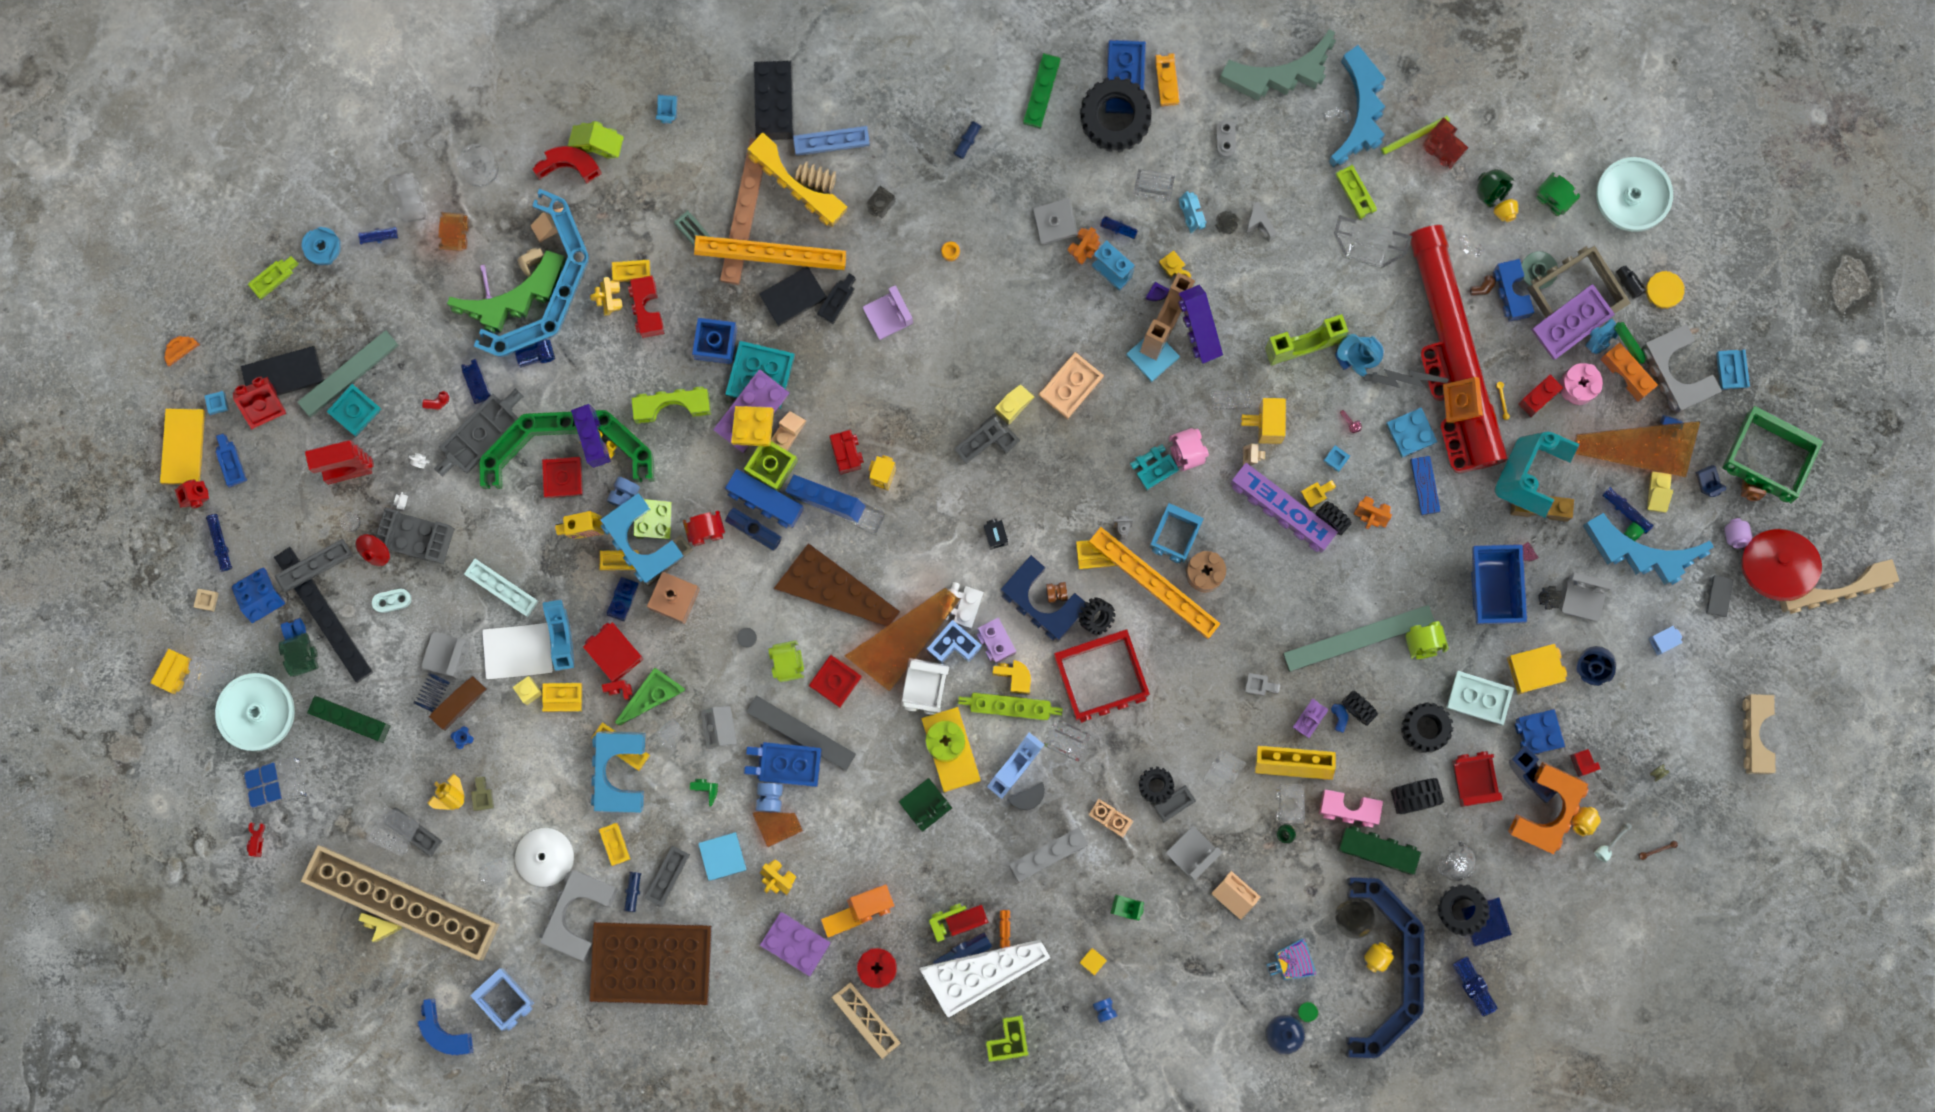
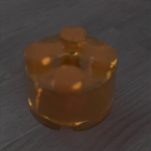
M441 212L442 217H440L439 238H441V243H439V250H467L468 238L465 231H469L468 216H465L464 213Z

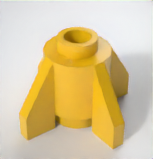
M454 773L447 780L448 784L446 782L439 784L437 781L434 785L437 787L435 795H437V798L433 795L427 802L433 809L455 810L464 804V792L461 781Z

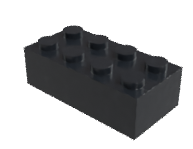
M791 60L754 62L756 138L763 132L771 140L794 139L793 67Z

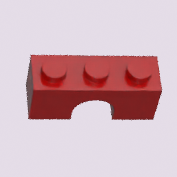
M653 275L631 279V286H628L630 297L634 298L635 303L631 305L633 315H637L638 322H635L636 332L640 333L642 338L665 334L660 312H647L645 310V305L649 300L658 298Z

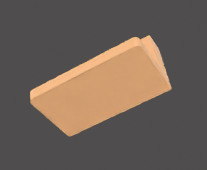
M1232 871L1212 892V895L1239 919H1242L1260 899V896Z

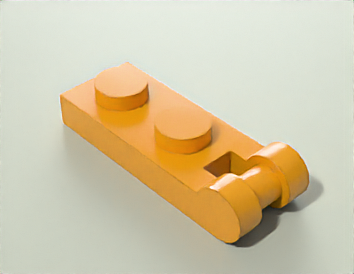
M1169 53L1168 56L1155 55L1160 106L1179 105L1174 53ZM1169 63V68H1162V64Z

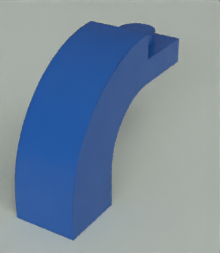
M435 999L423 1000L424 1004L421 1005V1012L426 1020L418 1021V1025L427 1043L434 1049L449 1055L474 1053L471 1033L452 1035L445 1032L438 1022Z

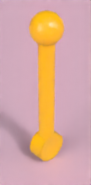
M1498 382L1496 388L1500 393L1504 413L1503 419L1509 420L1510 415L1507 413L1503 393L1504 383Z

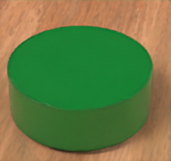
M1302 1003L1298 1008V1016L1304 1022H1312L1318 1016V1009L1313 1003Z

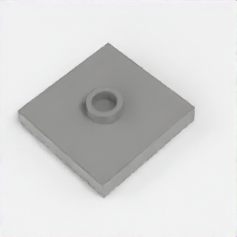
M1069 198L1033 208L1042 245L1078 235Z

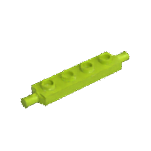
M973 692L970 698L959 696V700L963 701H958V705H970L971 712L1048 720L1050 714L1062 716V712L1057 711H1063V708L1051 707L1050 700Z

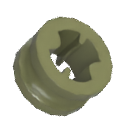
M1662 764L1654 769L1650 775L1654 776V781L1657 782L1670 771L1666 770L1665 765Z

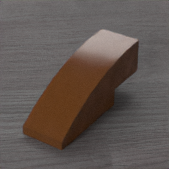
M472 676L430 714L429 718L442 730L446 731L458 717L461 718L487 688Z

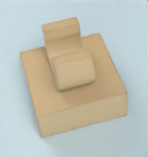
M1251 443L1243 447V465L1247 463L1251 466L1257 464L1261 459H1265V451H1258L1259 444Z

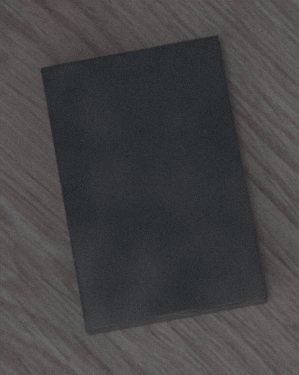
M807 266L759 293L778 327L827 298Z

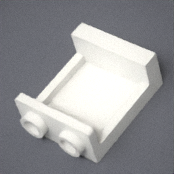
M909 658L901 704L905 706V710L916 711V709H922L924 713L935 715V712H941L940 705L945 678L949 671L947 664Z

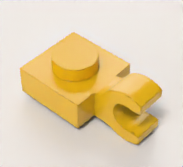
M1332 480L1321 487L1316 482L1302 490L1301 494L1311 509L1327 499L1325 494L1335 489L1336 486Z

